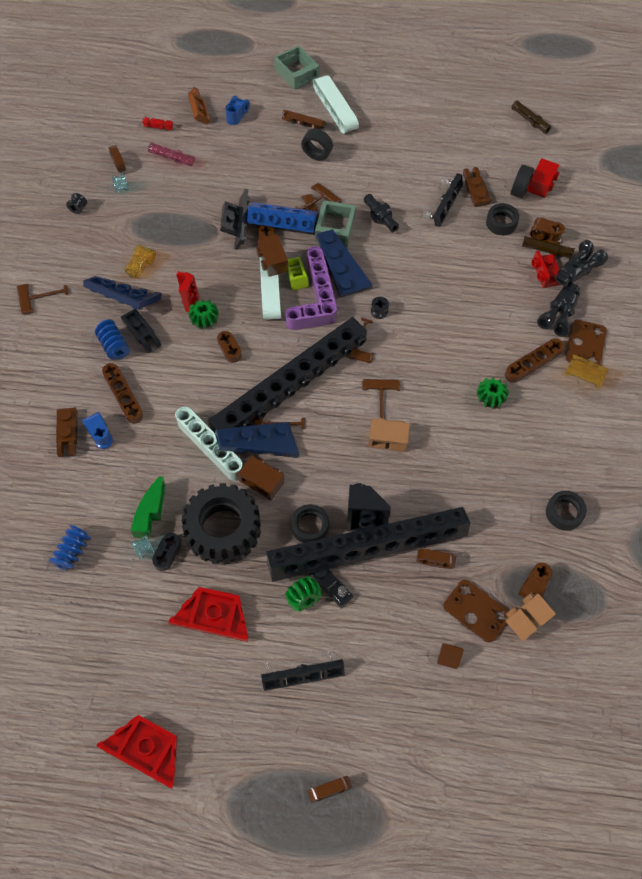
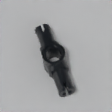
M367 194L364 197V203L370 208L372 220L375 223L381 222L385 224L392 233L396 232L399 224L392 218L390 206L387 203L377 202L371 194Z

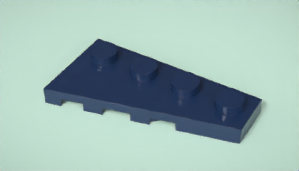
M333 229L316 235L340 298L372 288V283Z

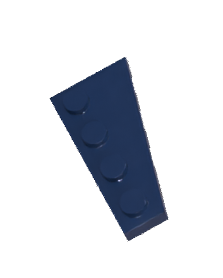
M93 276L83 280V287L90 289L92 292L100 293L106 298L115 299L121 304L132 306L133 309L140 310L161 300L162 293L160 292L151 294L148 293V289H132L129 284L116 285V281Z
M289 422L217 429L215 432L219 450L242 453L253 451L255 454L273 453L274 456H282L283 454L291 455L293 458H298L299 456Z

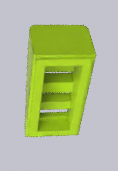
M301 256L288 259L289 272L287 274L292 290L307 288L309 286L308 277Z

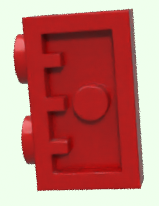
M536 251L531 263L537 272V279L541 282L542 287L548 288L561 285L555 280V276L560 269L554 255L541 256L540 251Z
M178 271L176 276L179 283V293L185 312L189 313L190 305H194L195 301L198 302L200 296L194 275Z

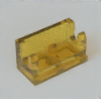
M573 355L564 375L568 376L570 374L596 385V389H599L609 369Z

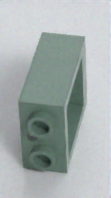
M299 45L274 57L275 70L294 90L319 78V65ZM299 62L304 67L294 73L287 68V66Z
M323 200L315 229V242H318L316 238L318 233L333 229L345 247H348L356 216V206ZM325 215L349 218L346 230L323 227Z

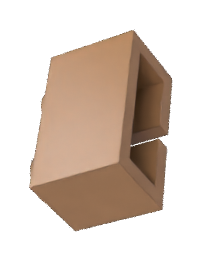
M372 418L368 447L385 449L386 443H390L389 450L406 452L410 423L400 420L388 421L383 418Z
M532 592L522 599L523 604L519 608L514 606L506 613L507 618H505V621L522 641L537 630L536 627L542 626L556 614L538 593L534 595Z

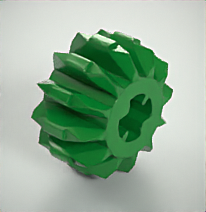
M202 299L201 302L195 301L194 305H190L188 315L192 325H196L198 329L201 326L206 329L208 325L213 327V323H217L219 310L215 303H211L210 299L206 302Z
M494 376L491 380L485 378L478 385L476 392L477 396H479L478 401L484 402V407L490 405L491 409L494 406L499 408L502 403L504 404L507 401L509 390L506 389L507 383L502 384V380L499 379L497 381Z
M308 576L293 582L294 584L289 586L288 591L285 593L289 606L294 611L298 610L299 612H302L304 609L308 610L309 607L319 601L322 595L317 581Z

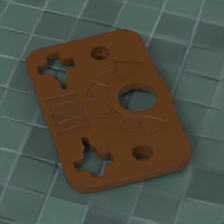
M575 320L568 339L566 360L571 363L598 368L602 359L607 332L606 327L583 320ZM599 328L603 333H600L596 338V332L593 330ZM574 338H579V339H581V340H582V344H581V345H576V344H574V343H573V339H574ZM594 354V357H595L594 359H595L597 362H594V364H591V363H590V360H588V359H590L591 356Z
M465 579L460 581L443 604L446 612L488 643L493 642L507 624L503 619L496 620L497 615L494 611H503V616L507 618L506 613L508 610ZM470 586L469 591L472 593L470 595L468 593L463 595L460 587ZM467 613L475 614L477 617L476 623H467L465 615Z

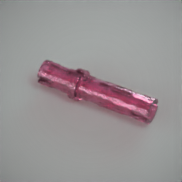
M153 142L148 146L149 153L174 160L175 163H183L192 167L195 162L194 156L184 154L180 150L175 151Z

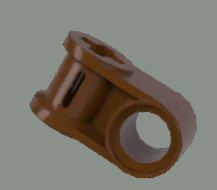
M539 217L533 223L530 236L555 244L557 242L561 243L565 227L560 222Z
M546 563L536 564L522 585L518 595L524 598L532 592L533 595L538 593L543 597L546 586L552 576L551 567Z

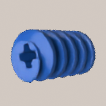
M103 320L96 326L95 335L109 359L119 360L129 354L130 348L127 346L113 320Z
M70 524L71 529L65 531L67 536L61 538L63 543L57 545L59 551L55 550L53 552L55 558H49L48 560L54 566L65 571L68 568H75L71 562H78L79 559L75 555L83 554L79 549L80 546L87 547L84 539L91 540V537L84 530Z

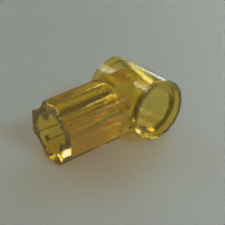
M137 245L133 252V258L126 266L125 272L134 279L138 278L145 267L154 262L156 251L142 245Z

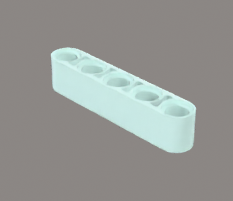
M326 75L314 79L313 86L315 92L341 132L344 134L358 129L357 117L330 76Z
M260 257L263 320L281 319L278 275L268 277L266 270L263 271L262 259Z
M179 408L175 413L179 428L230 480H239L238 472L243 467L241 459L232 451L219 450L215 433L190 408ZM221 454L226 455L225 457H222V458H219V457H218V456L221 455ZM233 467H238L235 471L230 470Z

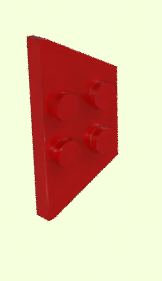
M198 587L192 594V597L186 600L177 614L168 621L169 625L244 642L249 641L240 596Z
M137 715L127 725L120 727L114 731L113 735L97 744L96 747L173 789L178 737L175 734Z

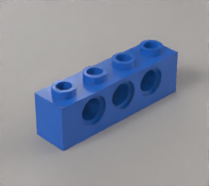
M252 202L248 206L247 223L313 233L317 225L318 211Z

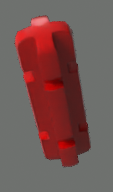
M144 117L142 120L144 127L151 126V128H165V130H172L173 122L170 120L164 121L163 119H150L149 117Z

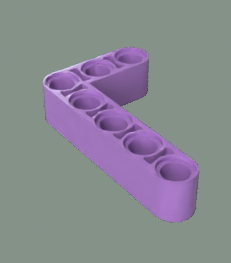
M313 246L308 249V268L317 303L288 308L286 310V326L290 330L331 325L336 321L337 306L324 254L320 247Z

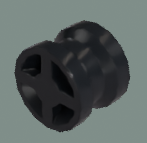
M73 193L71 200L67 201L66 206L71 212L80 214L83 210L82 208L88 202L83 195Z
M380 296L372 300L371 315L374 318L383 319L388 315V300Z

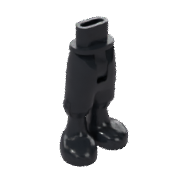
M584 240L579 244V255L569 258V261L558 271L555 280L562 286L572 284L584 275L589 274L592 267L604 265L608 260V255L602 249L597 250L593 254V243L590 240Z
M573 283L564 286L555 299L550 302L551 310L538 317V326L542 329H549L553 325L557 313L561 311V316L556 321L553 330L557 336L564 337L568 335L570 331L568 317L575 314L574 309L580 296V287Z

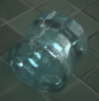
M121 174L118 177L112 176L115 192H119L122 189L128 190L125 174Z
M147 535L142 536V539L138 541L134 540L131 542L139 560L143 559L147 554L155 553Z

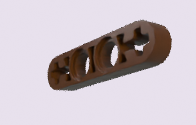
M557 338L551 339L507 367L505 378L509 382H518L557 358L564 350L565 345L563 341ZM543 353L546 355V358L540 359L537 354ZM528 361L533 366L530 368L525 367L523 362Z
M114 363L106 364L102 369L103 376L126 419L132 424L139 423L143 419V412L119 367ZM112 370L114 372L115 378H112L109 371ZM115 384H124L121 389H114ZM124 397L131 398L129 403L121 402ZM132 407L134 412L137 414V416L135 417L131 414L130 411Z

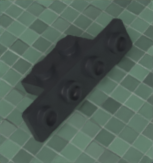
M245 189L240 196L239 206L225 201L222 207L220 231L235 236L234 249L236 250L246 240L244 232L247 228V222L245 220L248 215L247 205L250 200L248 189Z

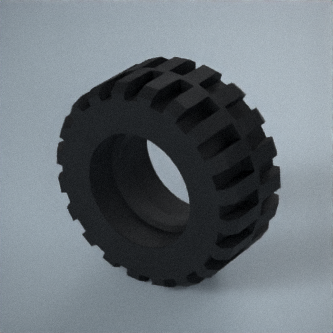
M220 483V486L214 487V484L208 485L209 489L204 490L202 488L197 491L198 495H192L189 499L190 505L186 504L184 507L185 514L182 515V529L188 546L191 547L192 552L196 556L200 555V558L206 562L211 559L212 564L217 565L219 561H223L224 565L230 564V560L233 559L237 562L241 560V555L247 556L250 554V548H255L258 543L257 538L261 534L258 506L255 505L254 498L250 495L248 496L246 490L242 488L239 491L236 485L231 484L230 487H227L226 483ZM219 511L233 512L241 519L238 529L225 537L208 535L204 532L203 525L209 516Z

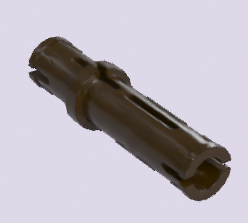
M516 100L512 104L511 109L529 121L531 126L537 127L544 134L551 130V125L545 122L540 115H536L521 104L520 101Z
M527 236L524 237L522 247L567 258L573 257L575 248L560 245L558 242L555 244Z

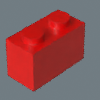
M541 158L530 180L527 192L545 198L547 193L553 190L555 185L553 181H557L560 172L558 168L560 164Z

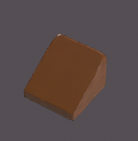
M446 643L442 644L437 663L457 669L464 649Z

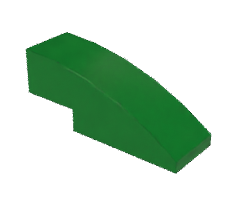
M159 476L153 482L137 507L130 530L134 538L150 539L153 520L161 521L166 488L163 476Z

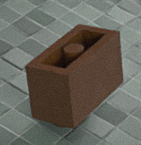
M278 234L257 239L258 247H256V253L258 258L261 257L263 271L266 270L268 277L289 272L288 259Z
M252 455L238 472L239 482L271 501L284 484V474L281 470L268 466L263 459L255 458Z

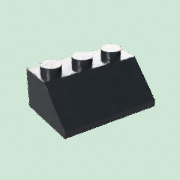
M362 483L349 485L346 531L354 532L388 524L391 506L371 486H366Z

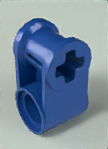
M235 95L231 98L225 107L228 124L236 125L249 110L250 101L248 99L242 100Z
M100 412L82 420L98 448L107 449L112 445L113 438Z

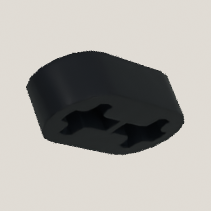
M168 533L162 538L152 558V562L157 570L166 571L171 567L181 547V541L177 534ZM174 539L175 545L172 544L169 548L167 542H171ZM165 555V559L167 562H162L161 565H159L158 559H163Z

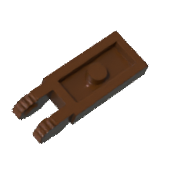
M478 167L473 168V178L470 177L468 168L463 169L465 185L474 207L489 205L491 198L482 176H480Z
M76 407L57 409L56 443L58 457L64 456V445H69L68 451L70 456H75L78 426Z

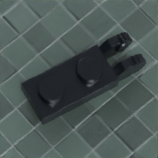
M133 309L120 317L121 321L139 344H142L147 353L152 352L151 346L147 343V340L150 338L155 346H162L154 330L137 309Z

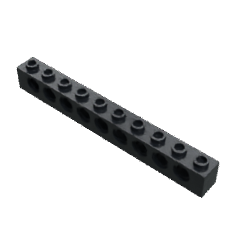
M351 317L208 419L210 429L215 433L217 429L251 426L257 418H264L267 412L279 407L282 401L294 396L296 391L306 387L315 377H320L326 369L335 366L344 356H349L353 349L358 346L361 347L366 342L367 330L354 317Z
M459 507L266 551L267 566L271 580L275 582L467 537L471 522L464 507Z

